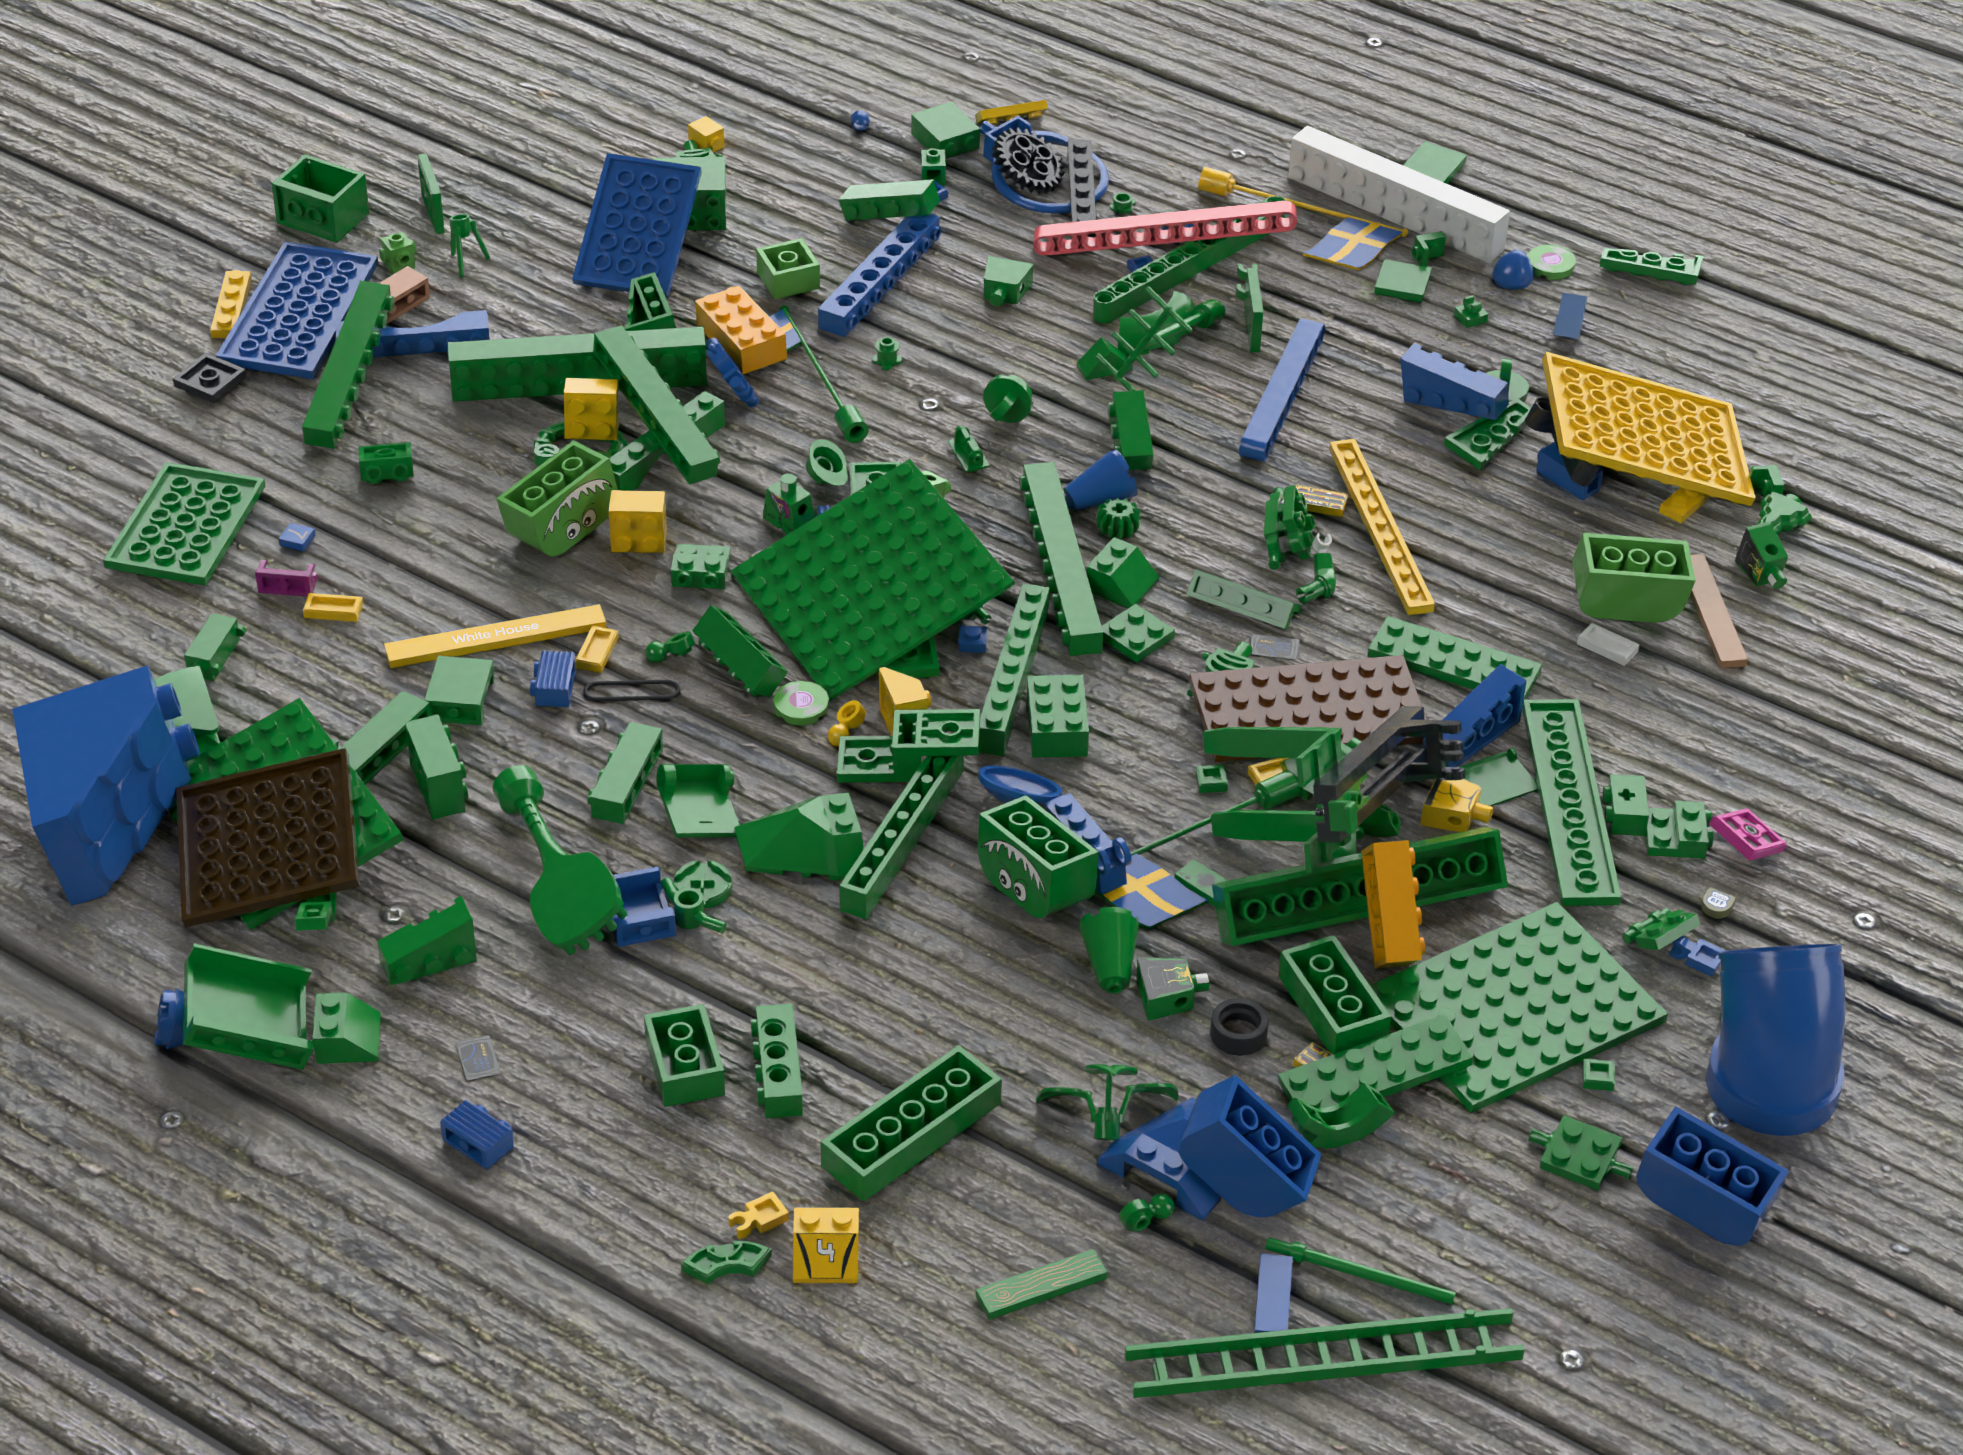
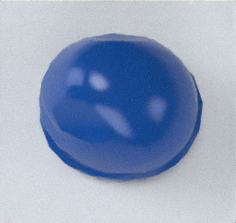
M1519 249L1512 250L1503 255L1494 266L1492 271L1493 280L1498 286L1505 289H1524L1528 287L1533 280V267L1530 258Z

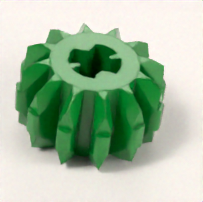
M1116 497L1115 500L1106 499L1105 503L1100 504L1098 515H1096L1097 528L1101 529V534H1109L1110 539L1118 537L1121 540L1123 536L1131 538L1132 533H1138L1141 513L1135 502L1129 503L1128 498L1119 500Z

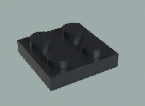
M204 353L173 378V385L178 389L215 403L246 378V371L244 368Z

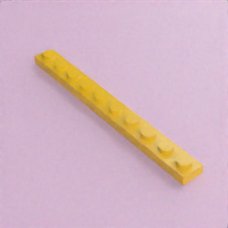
M1348 439L1330 442L1329 451L1407 614L1415 615L1434 612L1435 603L1356 440Z

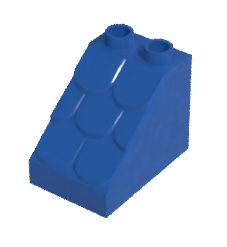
M148 665L12 709L32 827L71 906L107 894L114 881L120 878L134 854L142 852L166 811L177 803L176 788L189 784L191 777L187 760L200 756L191 725L187 723L175 727L172 719L182 716V710L172 683L158 687Z

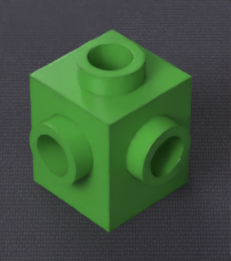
M404 232L393 233L390 236L381 238L382 248L379 249V255L392 274L407 266L412 269L415 268L414 254L417 253V249L412 239L409 240Z

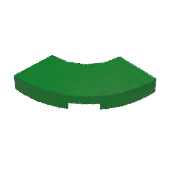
M733 1241V1244L715 1247L714 1244H711L688 1256L681 1263V1271L706 1284L726 1274L742 1273L754 1277L772 1256V1251L769 1247L749 1241Z

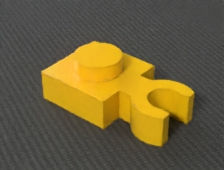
M772 1191L746 1203L745 1212L739 1211L729 1215L728 1225L731 1228L741 1224L742 1226L736 1228L738 1239L747 1237L752 1229L756 1227L760 1233H763L789 1221V1212Z

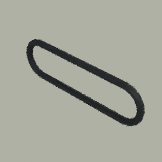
M673 680L596 681L587 684L584 687L583 693L591 701L667 700L676 697L680 693V686ZM672 684L676 687V691L673 694L660 696L592 697L587 693L590 687L597 685Z

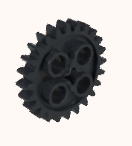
M1009 128L1007 132L1003 131L994 142L995 145L992 148L994 151L992 157L996 158L994 164L1001 166L998 171L1005 172L1007 174L1005 179L1011 178L1013 180L1012 185L1018 183L1021 190L1027 187L1030 193L1035 189L1038 194H1041L1042 191L1047 194L1050 190L1054 191L1062 181V177L1065 174L1062 171L1065 165L1060 163L1062 157L1056 156L1058 150H1052L1050 148L1051 143H1044V137L1037 138L1036 132L1030 135L1027 129L1022 133L1019 128H1016L1015 131Z

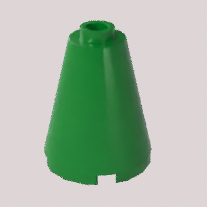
M1119 907L1100 908L1099 914L1091 916L1089 912L1080 920V933L1099 987L1109 994L1121 993L1129 986L1139 931L1138 917L1134 918L1132 911Z

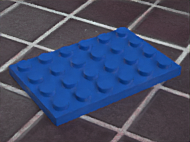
M607 153L573 273V284L630 292L631 279L655 272L663 293L668 298L701 178V167Z

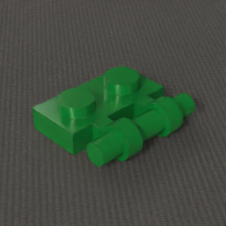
M1665 908L1661 911L1656 910L1652 912L1645 921L1636 922L1629 926L1628 931L1622 934V938L1627 944L1637 941L1639 948L1660 950L1701 924L1697 914L1684 913L1683 910L1671 912L1668 908Z

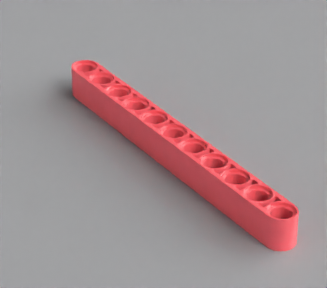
M1277 201L1049 224L1035 229L1033 248L1037 254L1046 256L1285 232L1294 229L1297 225V212L1292 202ZM1283 214H1289V215H1291V216L1288 217V218H1282V217H1280V216H1282ZM1260 216L1266 217L1265 220H1257ZM1234 219L1243 220L1240 223L1232 222ZM1211 221L1218 222L1216 225H1209L1208 223ZM1185 224H1193V225H1194V226L1191 227V228H1186V227H1184ZM1162 226L1169 227L1168 230H1161L1159 228ZM1144 229L1146 231L1138 233L1135 230ZM1114 231L1121 232L1120 235H1113L1111 233ZM1093 233V234H1096L1097 236L1091 238V237H1088L1087 235ZM1071 236L1073 239L1066 240L1063 237ZM1042 238H1046V239H1048L1049 241H1048V242H1041V241H1039V240L1042 239Z

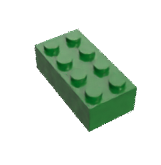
M1335 935L1281 951L1278 977L1331 1054L1389 1034L1391 1015Z

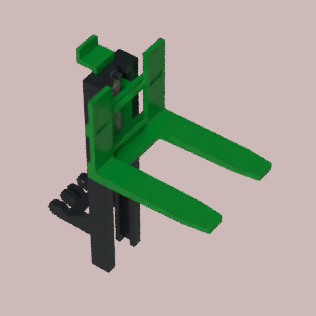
M1402 706L1346 756H1344V750L1341 748L1340 735L1342 734V728L1226 727L1205 730L1203 732L1204 751L1208 754L1230 757L1296 758L1298 787H1305L1314 779V802L1317 808L1316 811L1235 810L1215 812L1211 815L1212 834L1218 837L1239 840L1306 842L1304 843L1306 873H1312L1323 862H1328L1332 858V853L1340 846H1345L1352 840L1351 834L1358 829V826L1405 782L1437 778L1455 781L1465 778L1464 768L1445 767V761L1456 762L1464 759V753L1461 751L1463 749V742L1460 740H1443V734L1462 732L1461 721L1425 720L1424 707ZM1426 737V747H1421L1414 755H1411V750L1403 751L1360 791V784L1367 779V772L1404 738Z

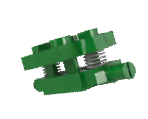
M1295 485L1285 487V491H1283L1282 487H1276L1273 493L1270 494V500L1266 501L1264 537L1268 548V566L1272 570L1278 569L1279 563L1286 562V555L1289 550H1292L1293 554L1298 553L1300 560L1311 558V546L1314 541L1312 530L1315 529V520L1312 514H1308L1303 493H1298Z

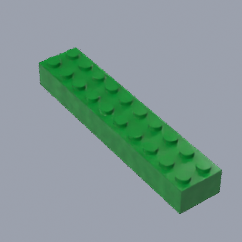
M703 326L627 331L628 334L633 336L638 348L644 351L649 363L656 367L663 382L667 383L670 388L707 385L706 345ZM594 333L448 342L453 402L564 395L566 378H612L593 353Z
M1483 827L1409 843V848L1413 847L1415 852V865L1412 866V875L1417 878L1419 888L1418 895H1415L1416 907L1508 887L1499 829ZM1362 853L1330 859L1328 862H1323L1312 873H1306L1305 864L1211 884L1220 939L1222 943L1230 946L1369 917Z

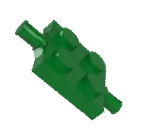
M1563 1115L1557 1129L1550 1135L1534 1128L1529 1135L1528 1141L1545 1146V1153L1540 1160V1169L1599 1191L1604 1179L1611 1173L1630 1179L1633 1166L1631 1167L1616 1161L1622 1137Z

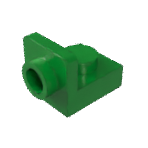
M1443 231L1415 236L1412 257L1420 266L1427 267L1428 259L1444 256L1446 236Z
M1777 465L1751 467L1749 475L1753 489H1762L1763 495H1768L1772 492L1782 495L1784 482Z

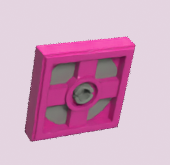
M1748 808L1714 816L1709 823L1717 831V835L1720 838L1728 841L1737 849L1740 856L1749 861L1781 853L1787 846L1781 837Z

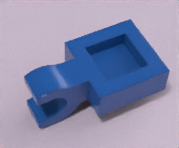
M1681 936L1672 942L1674 946L1670 950L1669 955L1679 960L1687 958L1686 965L1713 977L1721 965L1720 959H1718V952L1726 950L1702 939L1694 943L1685 936Z

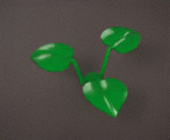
M1090 1064L1085 1066V1072L1089 1074H1106L1105 1107H1098V1113H1096L1091 1091L1071 1087H1049L1042 1089L1036 1096V1103L1049 1097L1061 1095L1083 1098L1087 1101L1090 1110L1091 1123H1095L1094 1139L1114 1141L1120 1138V1124L1124 1123V1114L1133 1093L1148 1092L1162 1094L1178 1101L1179 1091L1176 1086L1168 1083L1152 1082L1125 1086L1126 1094L1119 1114H1117V1108L1111 1107L1112 1076L1138 1074V1068L1118 1064L1111 1066L1106 1064Z

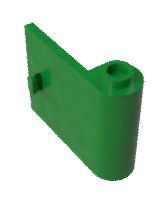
M660 764L658 766L656 776L657 788L675 837H736L734 827L740 824L728 796L730 787L734 785L735 776L728 764Z

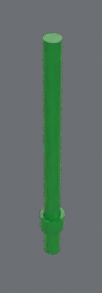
M1268 1237L1265 1246L1266 1250L1292 1256L1293 1261L1301 1264L1303 1261L1450 1305H1453L1456 1292L1307 1248L1306 1244L1296 1241L1291 1244Z

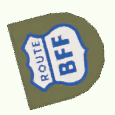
M1709 887L1703 897L1702 911L1711 918L1727 917L1732 911L1737 897Z

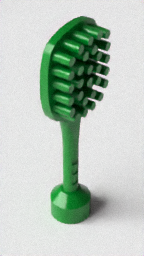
M515 765L506 768L494 780L493 793L505 813L512 816H522L538 847L542 861L543 872L530 893V906L534 920L545 938L556 948L563 949L568 955H573L576 952V948L573 946L575 944L582 950H587L590 947V943L586 938L592 936L597 942L602 941L604 934L600 929L606 927L609 931H614L617 928V924L612 918L615 915L620 919H624L627 916V911L623 908L624 902L621 898L618 883L608 867L591 852L569 855L556 843L537 808L543 800L544 789L534 770L525 765Z

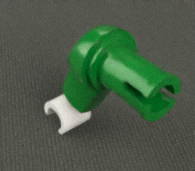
M1318 533L1312 543L1313 548L1318 551L1314 555V582L1296 589V596L1306 593V595L1297 598L1302 604H1306L1320 596L1327 599L1335 592L1336 576L1331 553H1326L1327 548L1332 542L1330 534L1326 535L1323 543L1320 541Z

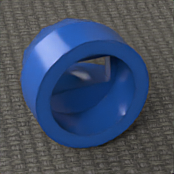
M862 110L855 111L851 115L852 127L857 131H864L868 128L870 123L868 113Z

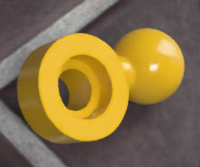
M849 701L839 709L837 720L840 723L832 726L827 734L828 740L832 745L839 746L840 736H850L849 729L857 728L864 722L866 710L858 701Z

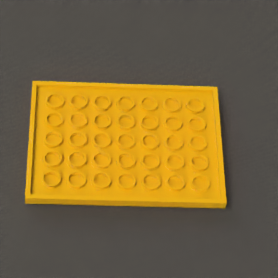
M1545 352L1542 364L1560 454L1568 458L1584 460L1593 465L1606 466L1615 471L1635 474L1640 478H1649L1666 485L1671 484L1688 491L1704 493L1713 498L1726 499L1735 504L1748 506L1753 504L1755 495L1731 403Z

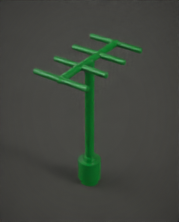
M1148 286L1145 292L1164 309L1151 327L1133 309L1128 312L1147 333L1139 341L1135 349L1116 331L1112 333V337L1130 354L1118 371L1101 354H1097L1095 358L1128 391H1136L1123 377L1135 360L1154 378L1159 375L1140 356L1144 348L1158 343L1173 356L1175 350L1164 339L1184 330L1189 334L1192 332L1191 327L1195 325L1199 328H1208L1219 323L1225 315L1223 303L1215 299L1207 300L1195 306L1192 316L1183 320L1171 306ZM1169 315L1177 322L1158 331Z

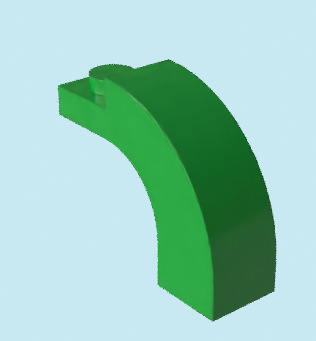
M1366 1083L1360 1085L1345 1100L1331 1107L1316 1108L1297 1097H1294L1287 1104V1107L1294 1115L1291 1117L1292 1122L1299 1129L1303 1137L1313 1147L1336 1148L1358 1141L1374 1132L1395 1114L1383 1095Z

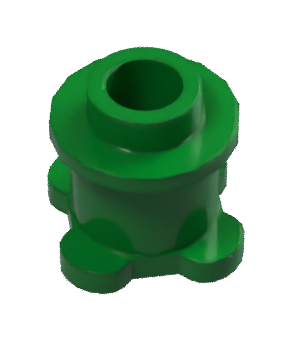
M883 337L876 341L875 350L877 355L872 357V362L880 365L883 370H891L893 366L901 364L902 357L897 356V351L900 348L899 342L891 337Z

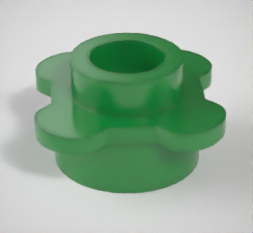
M1117 193L1113 197V204H1110V210L1121 214L1131 213L1133 211L1132 206L1136 204V201L1129 193Z

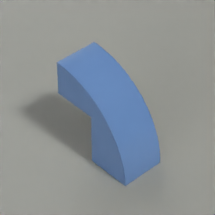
M1562 293L1553 336L1579 339L1587 305V296Z

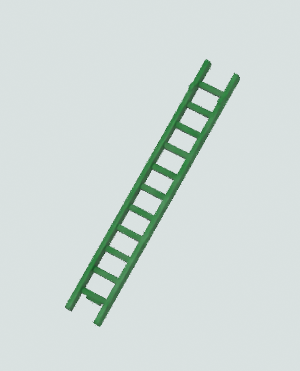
M1512 1308L1476 1312L1474 1309H1467L1465 1313L1125 1346L1124 1357L1125 1361L1154 1358L1155 1363L1152 1364V1371L1155 1381L1133 1383V1398L1516 1361L1523 1360L1525 1348L1523 1344L1492 1347L1486 1326L1511 1324L1513 1310ZM1476 1327L1481 1345L1477 1346L1476 1349L1460 1350L1454 1329ZM1444 1330L1450 1352L1428 1354L1422 1332ZM1412 1333L1418 1355L1396 1357L1390 1335ZM1380 1336L1386 1358L1363 1360L1357 1339ZM1347 1340L1353 1361L1331 1363L1326 1342ZM1316 1343L1321 1364L1299 1366L1294 1345ZM1284 1346L1289 1367L1266 1370L1261 1348ZM1251 1349L1256 1371L1234 1373L1229 1351ZM1219 1352L1224 1374L1201 1376L1196 1354ZM1186 1355L1191 1377L1168 1379L1164 1357Z

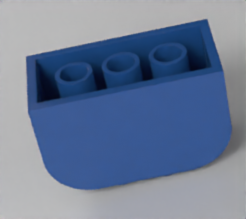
M1236 1075L1199 1093L1179 1144V1155L1182 1161L1233 1208L1254 1217H1270L1307 1201L1321 1157V1153Z
M1675 1106L1646 1148L1636 1179L1639 1188L1645 1196L1659 1207L1720 1242L1741 1246L1750 1241L1781 1192L1789 1170Z

